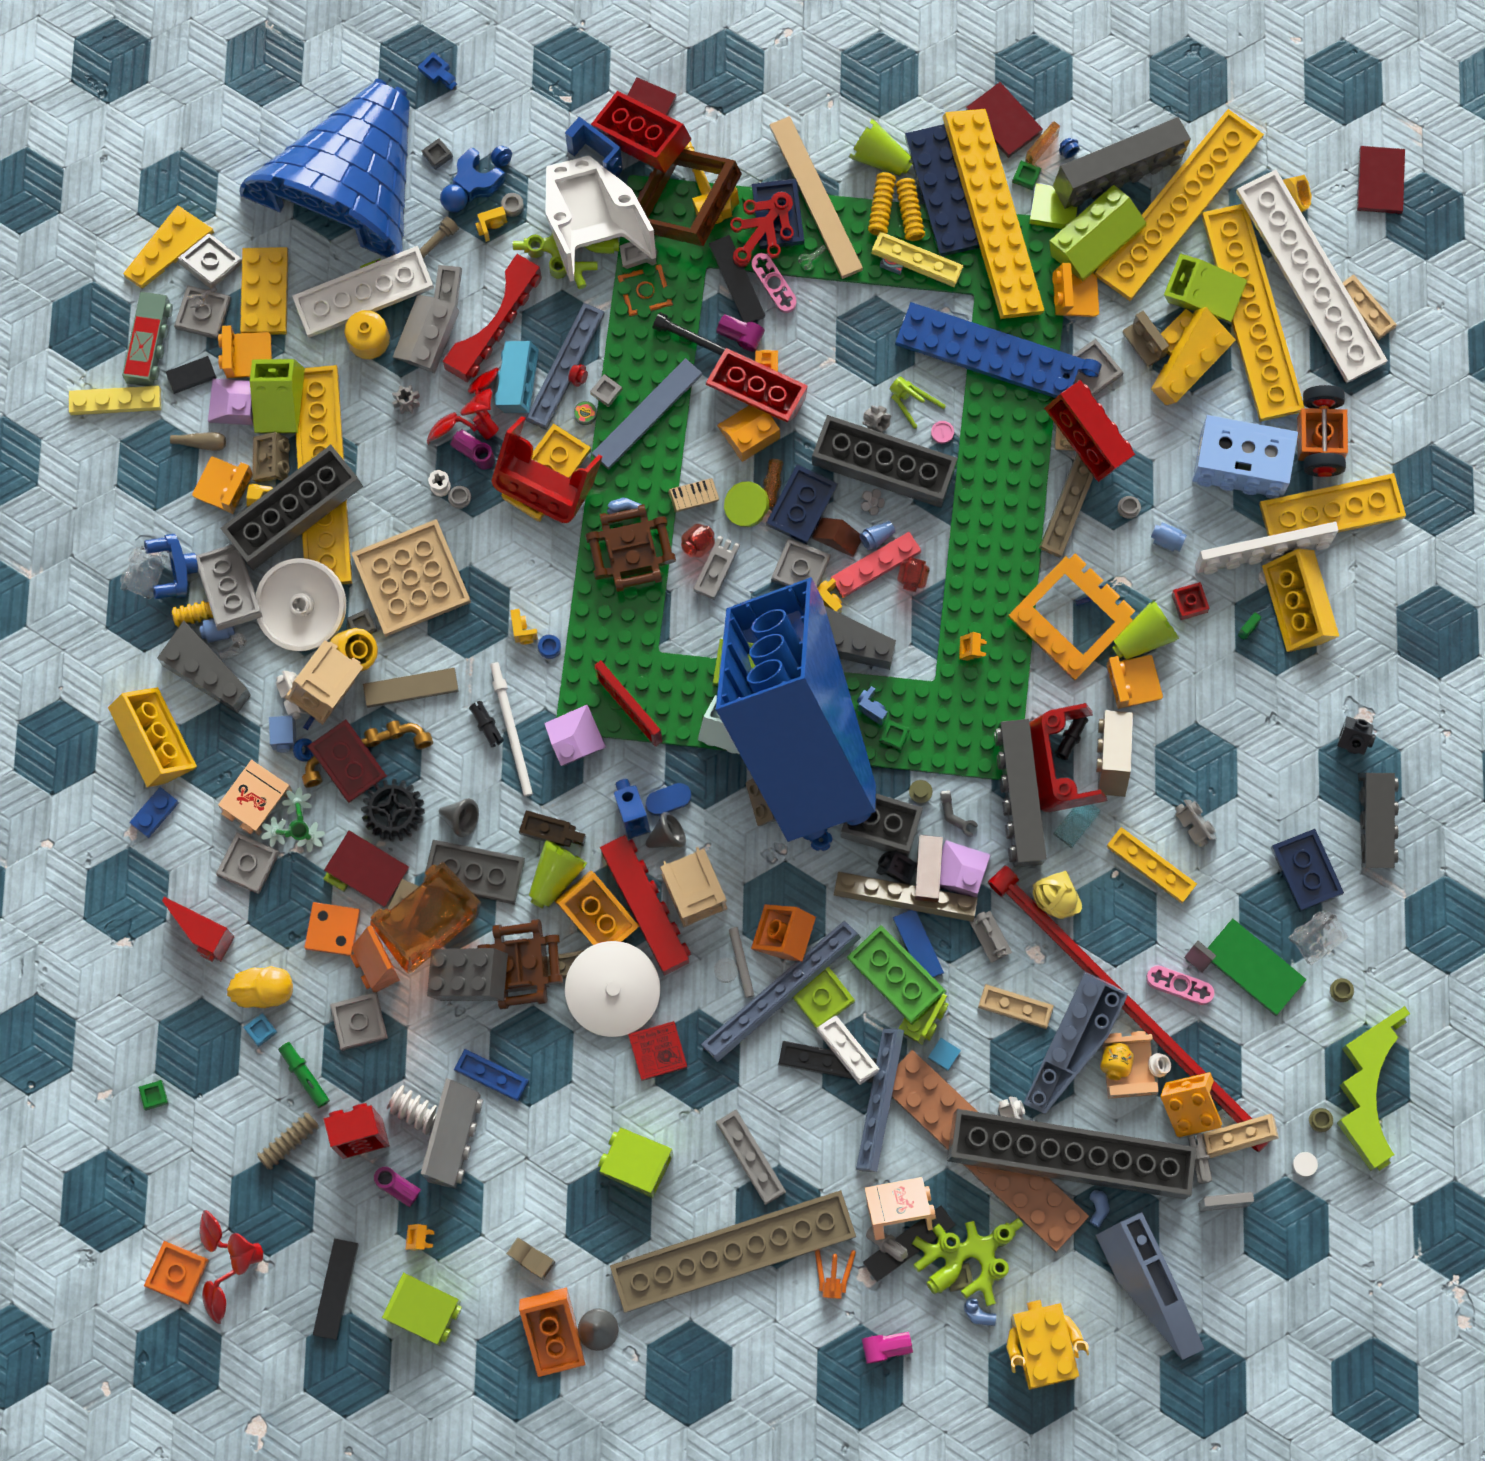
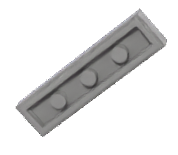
M737 1109L717 1120L716 1124L764 1204L767 1205L785 1194V1189Z

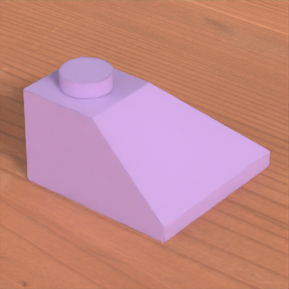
M212 379L208 422L254 425L250 381Z
M588 705L545 723L551 744L561 766L606 748Z
M945 840L942 849L940 888L977 898L990 854Z

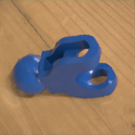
M470 148L457 161V175L453 178V184L443 188L440 194L441 205L449 212H459L465 208L468 201L471 202L474 198L492 196L504 183L506 173L497 167L488 173L477 172L475 167L479 164L480 152L475 148Z

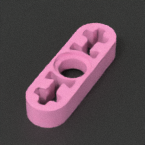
M764 253L757 254L752 260L753 271L777 308L784 313L792 312L797 304L794 293L771 258ZM761 259L763 262L767 260V270L770 272L773 269L775 272H771L763 278L762 276L765 275L763 268L756 267L758 266V260ZM772 277H777L781 281V285L777 289H771L768 286V280ZM786 288L787 291H783V294L787 299H792L790 301L791 306H782L781 296L775 297L774 294H778Z
M1162 966L1152 967L1146 975V981L1150 987L1199 1005L1208 1004L1214 997V989L1209 983ZM1157 972H1160L1161 977L1164 979H1168L1169 975L1173 976L1169 982V988L1165 987L1166 981L1160 980L1158 983H1155L1154 977L1151 974L1155 975ZM1177 979L1184 980L1187 984V989L1183 992L1175 990L1174 981ZM1192 983L1195 984L1193 988L1200 991L1202 988H1205L1209 997L1205 996L1204 999H1200V994L1194 991L1191 996L1188 995Z

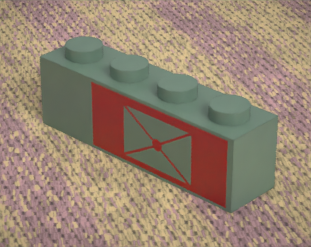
M140 292L122 373L126 384L153 386L154 380H158L159 367L157 366L159 359H162L164 354L163 338H167L168 335L167 319L172 316L173 305L170 303L167 295Z

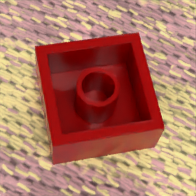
M1201 582L1172 591V597L1180 620L1208 613L1210 608Z

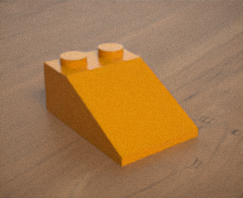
M591 870L555 900L556 904L592 945L608 941L622 942L639 927L599 877Z

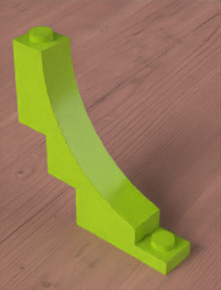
M1405 1006L1342 1048L1358 1071V1073L1340 1085L1356 1110L1339 1120L1337 1124L1370 1171L1376 1167L1379 1171L1391 1164L1389 1158L1394 1156L1380 1126L1376 1093L1378 1078L1385 1057L1398 1039V1036L1391 1027L1397 1030L1407 1023L1405 1018L1410 1015Z

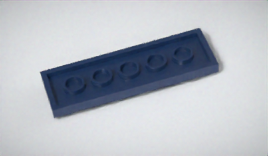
M942 124L905 133V140L939 256L943 257L980 248L945 125Z

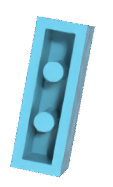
M505 341V346L501 353V371L498 373V391L495 393V405L504 413L530 412L539 349L531 341Z

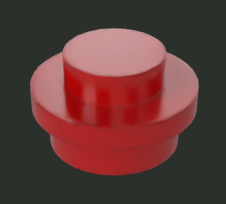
M582 364L573 365L568 376L569 382H572L576 387L584 384L588 377L586 366Z

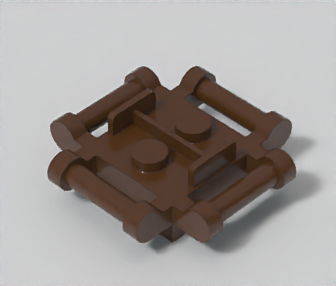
M644 504L638 505V508L608 515L606 513L599 514L603 531H593L585 535L587 543L590 544L593 557L595 579L613 577L617 592L624 591L623 588L654 581L655 583L662 582L659 566L676 562L666 529L668 525L666 517H657L648 521ZM640 517L641 520L640 523L613 529L609 528L610 523ZM653 529L658 531L663 555L660 557H656L650 531ZM605 540L611 565L610 568H604L598 541ZM653 571L652 573L621 579L622 577Z
M540 919L532 920L531 923L503 927L502 925H494L492 932L495 944L478 945L477 948H495L508 954L504 1001H498L499 1009H508L509 1006L538 1002V1004L547 1003V987L563 983V976L560 975L559 935L543 937ZM533 932L532 939L524 938L504 941V936ZM546 945H548V950H549L550 976L548 975V962H547V949H546ZM537 989V993L508 997L510 992Z

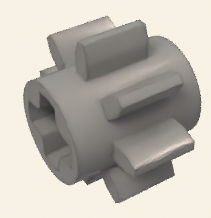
M400 385L398 392L392 393L393 398L396 399L392 402L393 407H400L401 414L404 411H409L412 414L415 406L420 407L419 401L416 400L420 397L419 392L413 393L411 385L408 388H403Z
M871 405V408L864 412L862 424L869 429L883 433L890 426L891 415L886 413V408L880 405L878 408Z

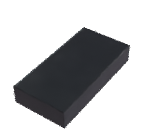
M208 356L165 371L174 394L217 378Z

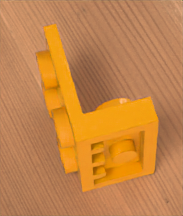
M212 456L192 496L234 514L253 473L247 464L240 462L237 467Z
M1152 655L1119 661L1118 656L1108 659L1106 666L1118 709L1153 702L1163 698Z
M1210 1072L1165 1083L1160 1097L1177 1137L1222 1127L1221 1119L1210 1095L1214 1081Z

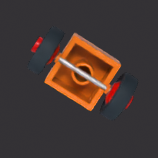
M1319 385L1310 387L1303 392V404L1307 408H1301L1297 417L1298 461H1304V472L1308 475L1331 477L1345 472V458L1348 454L1347 409H1335L1341 407L1345 402V393L1340 387Z

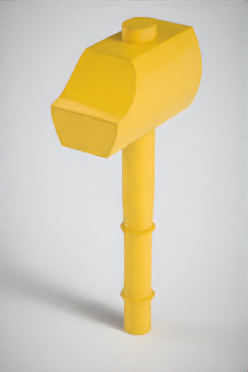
M691 141L684 148L691 151L695 150ZM692 169L701 192L700 196L692 198L697 216L711 187L703 171ZM736 186L716 224L732 217L733 209L739 205Z

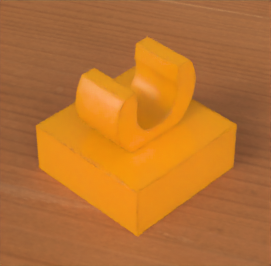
M755 351L756 362L778 372V351Z
M972 632L960 637L959 659L968 661L986 656L985 652L980 651V647L985 645L987 641L981 639L980 633Z
M408 1225L405 1250L416 1251L432 1248L433 1244L426 1243L425 1239L426 1235H434V1231L427 1229V1225Z

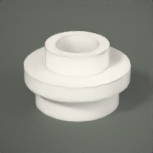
M1161 1053L1151 1055L1148 1061L1149 1070L1155 1077L1165 1076L1171 1069L1170 1059Z

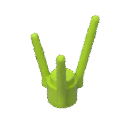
M901 376L889 388L893 393L891 398L898 404L914 429L917 428V425L901 399L906 400L913 396L921 403H924V398L942 409L946 408L945 404L917 388Z

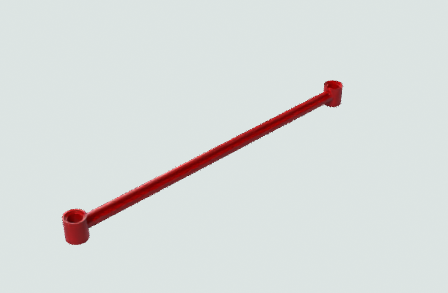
M1004 865L988 881L989 886L999 896L1003 897L1007 894L1083 971L1123 990L1016 884L1019 878L1008 866ZM1127 995L1122 1009L1148 1035L1152 1034L1153 1040L1190 1077L1205 1074L1206 1072ZM1213 1081L1210 1090L1212 1099L1236 1123L1251 1120L1252 1118ZM1270 1141L1251 1147L1255 1151L1260 1152Z

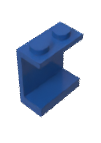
M579 116L565 132L567 151L575 156L587 144L605 158L603 160V167L618 177L623 169L621 148Z

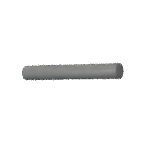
M738 927L730 928L729 934L745 998H750L755 995Z

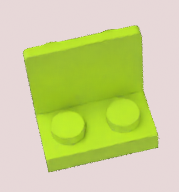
M942 994L941 998L913 1025L904 1018L899 1029L904 1030L905 1036L921 1045L924 1044L925 1040L930 1041L936 1031L937 1024H935V1021L937 1019L941 1021L949 1005L946 1003L947 995Z

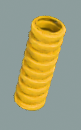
M882 172L876 175L877 181L875 182L876 187L873 194L872 213H870V226H868V231L873 235H879L880 232L888 233L887 227H889L888 221L891 214L892 195H894L893 189L896 182L894 175Z
M903 178L897 181L895 186L899 195L900 212L903 214L901 218L905 227V238L909 241H917L925 236V231H923L924 225L922 224V214L918 205L919 200L917 199L918 194L916 192L915 180Z
M201 601V604L195 602L192 606L187 604V607L182 605L179 609L173 607L172 610L173 620L178 628L183 621L187 624H195V621L201 623L204 619L213 618L209 602Z

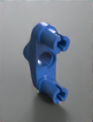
M167 534L163 538L145 540L146 554L163 551L169 553L174 579L173 583L153 586L154 598L186 597L187 574L198 573L195 553L183 554L175 534Z

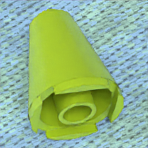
M871 119L870 123L873 126L871 129L865 128L854 146L855 155L850 153L848 157L898 176L901 173L906 175L913 164L909 161L911 156L875 120Z
M1152 601L1113 640L1116 645L1112 648L1119 658L1124 656L1127 660L1175 642L1179 637L1157 603Z
M546 840L529 892V896L532 898L530 902L542 909L544 905L549 907L581 873L587 862L578 856H574L570 851Z

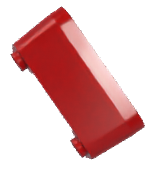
M521 416L506 431L492 476V485L497 491L561 523H569L576 516L592 488L603 456L598 454L585 469L579 468L575 470L571 478H568L532 460L534 452L532 444L520 437L526 419Z
M1087 703L1049 710L1029 722L1040 810L1043 812H1055L1108 801L1107 796L1101 789L1078 794L1077 786L1073 780L1069 778L1056 779L1049 735L1061 732L1068 720L1093 716V712Z

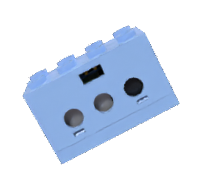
M1207 415L1201 429L1192 482H1197L1198 485L1204 487L1211 485L1219 486L1222 490L1226 491L1241 490L1248 495L1263 494L1270 499L1283 497L1290 484L1298 432Z

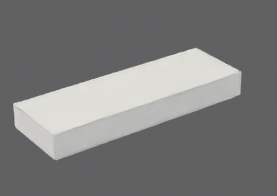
M837 1016L817 1027L818 1034L859 1085L879 1073L878 1066Z

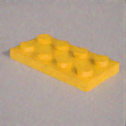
M242 248L240 332H268L270 335L287 334L288 248Z
M553 423L534 449L532 460L571 478L573 472L581 466L591 452V447ZM503 493L501 495L502 499L538 522L545 515Z

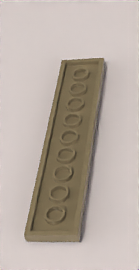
M840 1190L610 1265L624 1313L856 1238V1234L842 1191Z

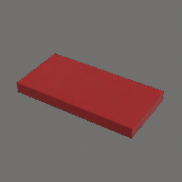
M600 660L595 664L597 680L649 741L657 747L662 743L661 729Z

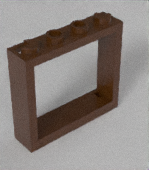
M684 149L666 173L654 168L643 190L640 191L637 200L654 230V235L704 246L742 172L735 160ZM677 165L719 174L691 228L649 219L654 206Z

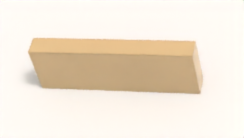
M1354 274L1342 282L1371 333L1377 340H1380L1396 328L1397 324Z
M987 984L984 986L978 1006L980 1009L1044 1029L1048 1027L1054 1005Z
M1272 1114L1203 1133L1207 1155L1210 1158L1279 1139L1275 1119Z

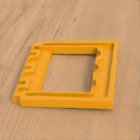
M1076 553L1070 559L1065 556L1008 615L1074 681L1133 621L1130 616L1135 612L1125 600L1119 605L1115 603L1120 596L1108 584L1100 589L1098 586L1103 582V579L1091 568L1083 573L1081 570L1087 564ZM1064 574L1115 621L1084 654L1077 650L1033 607Z

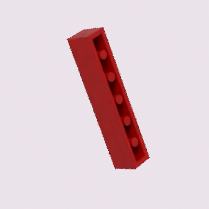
M623 835L601 846V853L663 975L665 976L689 964L688 956L691 955V952L685 942L681 944L678 935L681 933L675 921L670 923L667 917L670 912L664 901L660 902L656 894L659 893V890L654 880L649 882L646 873L649 871L643 859L640 861L637 859L635 853L638 852V849L633 839L628 841L626 835Z

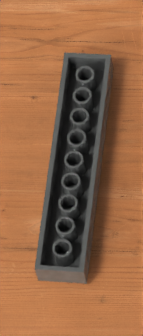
M957 1109L953 1113L947 1161L1185 1200L1192 1195L1197 1147Z

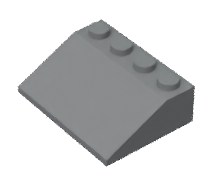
M447 1078L443 1087L421 1174L429 1183L456 1189L457 1184H461L463 1181L465 1170L462 1169L463 1161L468 1160L471 1146H468L470 1136L474 1137L477 1123L474 1122L476 1113L480 1114L483 1099H480L481 1095L479 1092Z

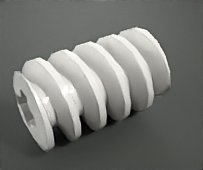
M402 1085L393 1094L386 1109L390 1108L392 1115L398 1113L400 1120L407 1117L406 1123L409 1125L415 1122L414 1128L417 1130L423 1127L422 1133L427 1135L433 1128L437 1106L434 1105L431 1109H428V1100L420 1104L421 1096L418 1095L412 1099V1090L403 1094L405 1086Z

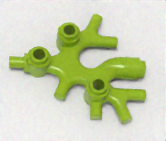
M535 234L524 238V241H513V250H524V253H528L532 258H539L544 252L550 253L552 255L549 261L551 276L556 279L566 276L567 272L553 234L547 238H542L540 235ZM619 238L584 247L594 253L614 254V251H619ZM575 261L574 280L578 289H583L587 286L582 273L587 270H598V261Z
M1017 1218L1010 1224L1006 1222L997 1226L988 1236H980L977 1233L975 1222L970 1221L965 1223L967 1240L963 1243H960V1239L956 1234L946 1233L940 1224L932 1230L938 1237L937 1244L933 1245L918 1236L915 1237L912 1245L924 1252V1256L913 1264L917 1272H920L940 1257L946 1261L945 1266L931 1275L929 1281L926 1282L933 1294L942 1293L949 1288L959 1277L963 1262L968 1258H975L980 1262L981 1274L975 1281L961 1290V1294L967 1299L975 1292L981 1291L984 1295L986 1306L996 1304L992 1289L993 1283L1004 1278L1009 1271L1008 1263L1005 1260L995 1258V1251L998 1247L1007 1245L1016 1236L1015 1232L1024 1225ZM1000 1231L1006 1234V1238L1000 1236ZM947 1240L953 1242V1247L947 1245ZM999 1265L1002 1268V1272H997L995 1266Z

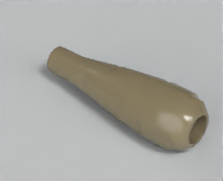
M217 432L171 435L170 443L204 450L220 451L226 446V437Z

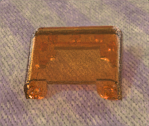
M441 862L438 866L432 865L425 872L426 878L424 883L391 910L388 908L382 910L380 908L371 916L370 925L407 974H410L428 960L433 949H441L468 927L479 914L481 902L444 862Z

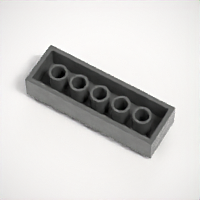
M1179 117L1061 165L1053 188L1065 209L1071 206L1078 207L1087 199L1099 198L1113 185L1120 189L1125 183L1130 181L1132 183L1137 182L1144 175L1149 173L1153 175L1161 171L1163 167L1179 164L1191 138Z
M827 415L812 455V465L942 508L958 458Z
M329 445L220 529L251 569L255 570L363 488V486L334 447Z
M1029 719L1003 721L995 729L994 743L995 746H999L1000 750L997 755L998 770L1002 769L1003 774L1001 779H999L1000 791L1001 793L1005 792L1006 798L1002 802L1004 816H1008V822L1005 825L1006 838L1011 839V846L1008 848L1009 862H1014V868L1043 865L1047 858Z

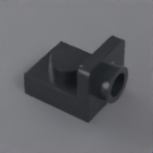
M897 850L885 852L879 858V866L876 873L879 875L887 874L902 884L910 885L917 868V863Z

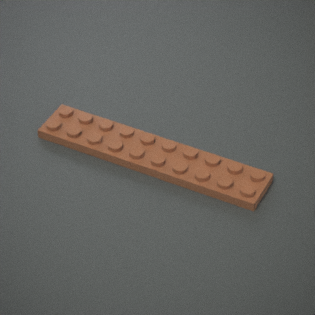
M913 1050L898 1064L892 1098L948 1150L953 1113L957 1109L978 1111ZM963 1164L1055 1252L1089 1217L1047 1177Z

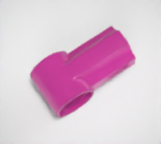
M909 1332L888 1336L877 1335L862 1339L866 1364L885 1361L889 1357L913 1353Z

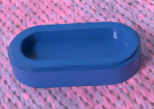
M682 783L657 790L648 795L646 808L654 816H661L663 812L669 813L683 808L691 801V791L687 785Z

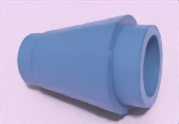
M890 521L866 528L860 534L861 542L867 550L876 549L895 533V528Z

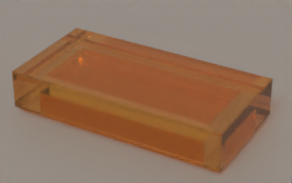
M1055 121L1052 122L1027 151L1025 159L1027 163L1034 165L1057 138L1060 130L1059 124Z

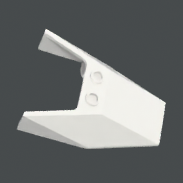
M589 155L547 166L546 217L570 282L574 281L575 250L580 247L617 237H625L651 259L656 258L654 230L630 187Z

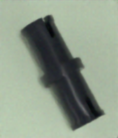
M477 701L478 706L473 703L469 710L474 715L478 723L477 727L479 731H483L490 747H496L495 743L500 745L504 739L495 726L494 718L490 717L485 709L483 702Z
M1087 717L1072 720L1068 730L1063 732V739L1055 751L1057 757L1062 760L1069 759L1075 744H1078L1081 740L1080 735L1089 721Z

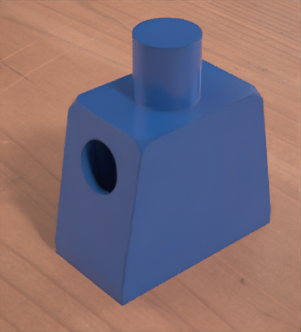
M628 779L619 780L615 783L617 791L614 792V796L628 840L650 833L647 815L636 785L630 786Z

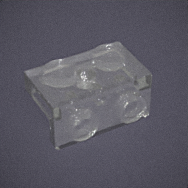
M144 545L133 549L128 559L130 562L128 570L123 572L120 579L122 583L120 589L123 591L130 590L147 599H151L153 597V586L158 584L168 556L160 552L146 554Z
M1324 910L1316 913L1305 925L1297 927L1288 938L1297 945L1306 962L1313 965L1349 937L1336 915Z

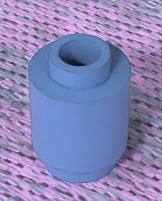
M1162 522L1161 526H1155L1151 538L1155 539L1153 544L1172 552L1174 550L1180 552L1187 535L1183 534L1182 530Z
M214 618L203 620V625L200 626V633L202 639H207L208 643L229 639L231 635H235V628L232 626L218 631Z

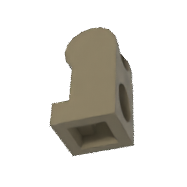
M518 1237L506 1253L542 1280H544L555 1264L554 1259Z

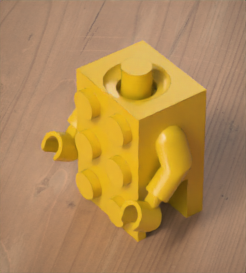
M1041 1300L1028 1302V1311L1013 1314L1010 1317L1013 1328L1009 1330L1006 1348L1011 1361V1370L1013 1373H1016L1015 1366L1021 1365L1023 1367L1028 1390L1079 1377L1075 1357L1079 1358L1078 1351L1080 1350L1086 1351L1088 1356V1344L1083 1340L1079 1328L1072 1319L1064 1315L1061 1303L1042 1307Z

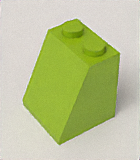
M620 1127L618 1132H613L608 1144L611 1145L608 1154L603 1153L598 1166L601 1167L600 1174L653 1198L674 1155L673 1150L670 1147Z
M403 1272L382 1318L440 1346L442 1342L446 1343L452 1329L449 1326L452 1319L457 1320L462 1307L459 1305L461 1301Z

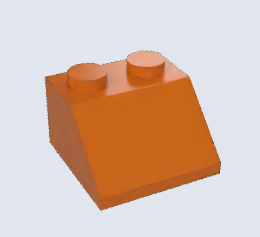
M765 904L751 949L781 959L802 962L816 917L798 907Z

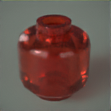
M694 524L681 536L683 551L690 557L701 558L715 544L714 531L707 525Z
M908 557V560L901 562L897 581L904 584L903 589L916 592L917 588L922 589L926 587L930 568L926 565V561Z

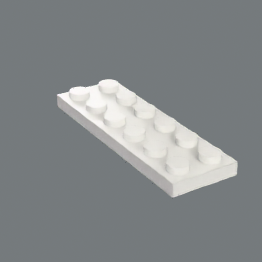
M415 246L295 294L292 297L308 338L346 324L349 317L356 312L362 310L376 312L434 288L420 249L418 246Z
M1336 522L1203 550L1200 552L1195 564L1197 574L1202 572L1204 574H1212L1217 572L1218 569L1225 567L1231 570L1238 568L1240 564L1248 562L1249 565H1254L1267 558L1275 560L1296 549H1326L1332 544L1339 531Z

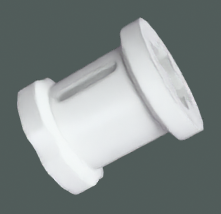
M435 470L430 474L428 481L432 493L439 497L447 495L451 490L447 473ZM441 481L443 485L439 486L437 482Z

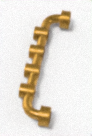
M399 721L389 722L386 725L387 730L378 733L376 728L368 729L364 732L365 738L361 739L366 747H375L382 741L398 739L403 734L412 732L416 734L413 738L416 749H425L433 744L431 734L424 732L422 727L414 723L400 725ZM315 756L307 761L305 774L302 776L306 788L315 787L322 783L320 772L314 771L315 766L319 764Z

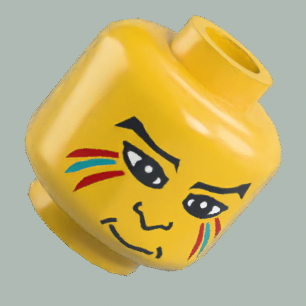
M1112 1043L1111 1046H1107L1103 1050L1100 1069L1103 1073L1107 1074V1078L1118 1081L1130 1075L1134 1054L1127 1045Z

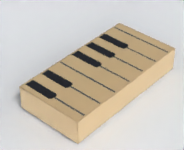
M712 478L672 488L668 491L675 513L718 502L719 500Z

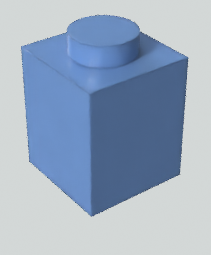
M293 716L269 717L270 745L273 750L285 753L293 749L296 742V721Z

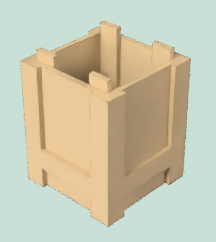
M324 640L292 683V688L285 696V699L310 714L322 725L354 684L355 678L363 668L360 665L361 662L354 657L351 660L336 649L337 645Z
M696 847L695 853L666 864V861H663L664 865L660 866L663 873L662 878L683 927L727 910L725 904L727 902L704 848L699 850Z

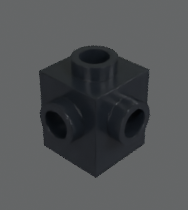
M1346 716L1339 734L1337 746L1353 754L1365 755L1367 747L1372 748L1376 737L1375 734H1372L1373 724L1364 719H1354Z

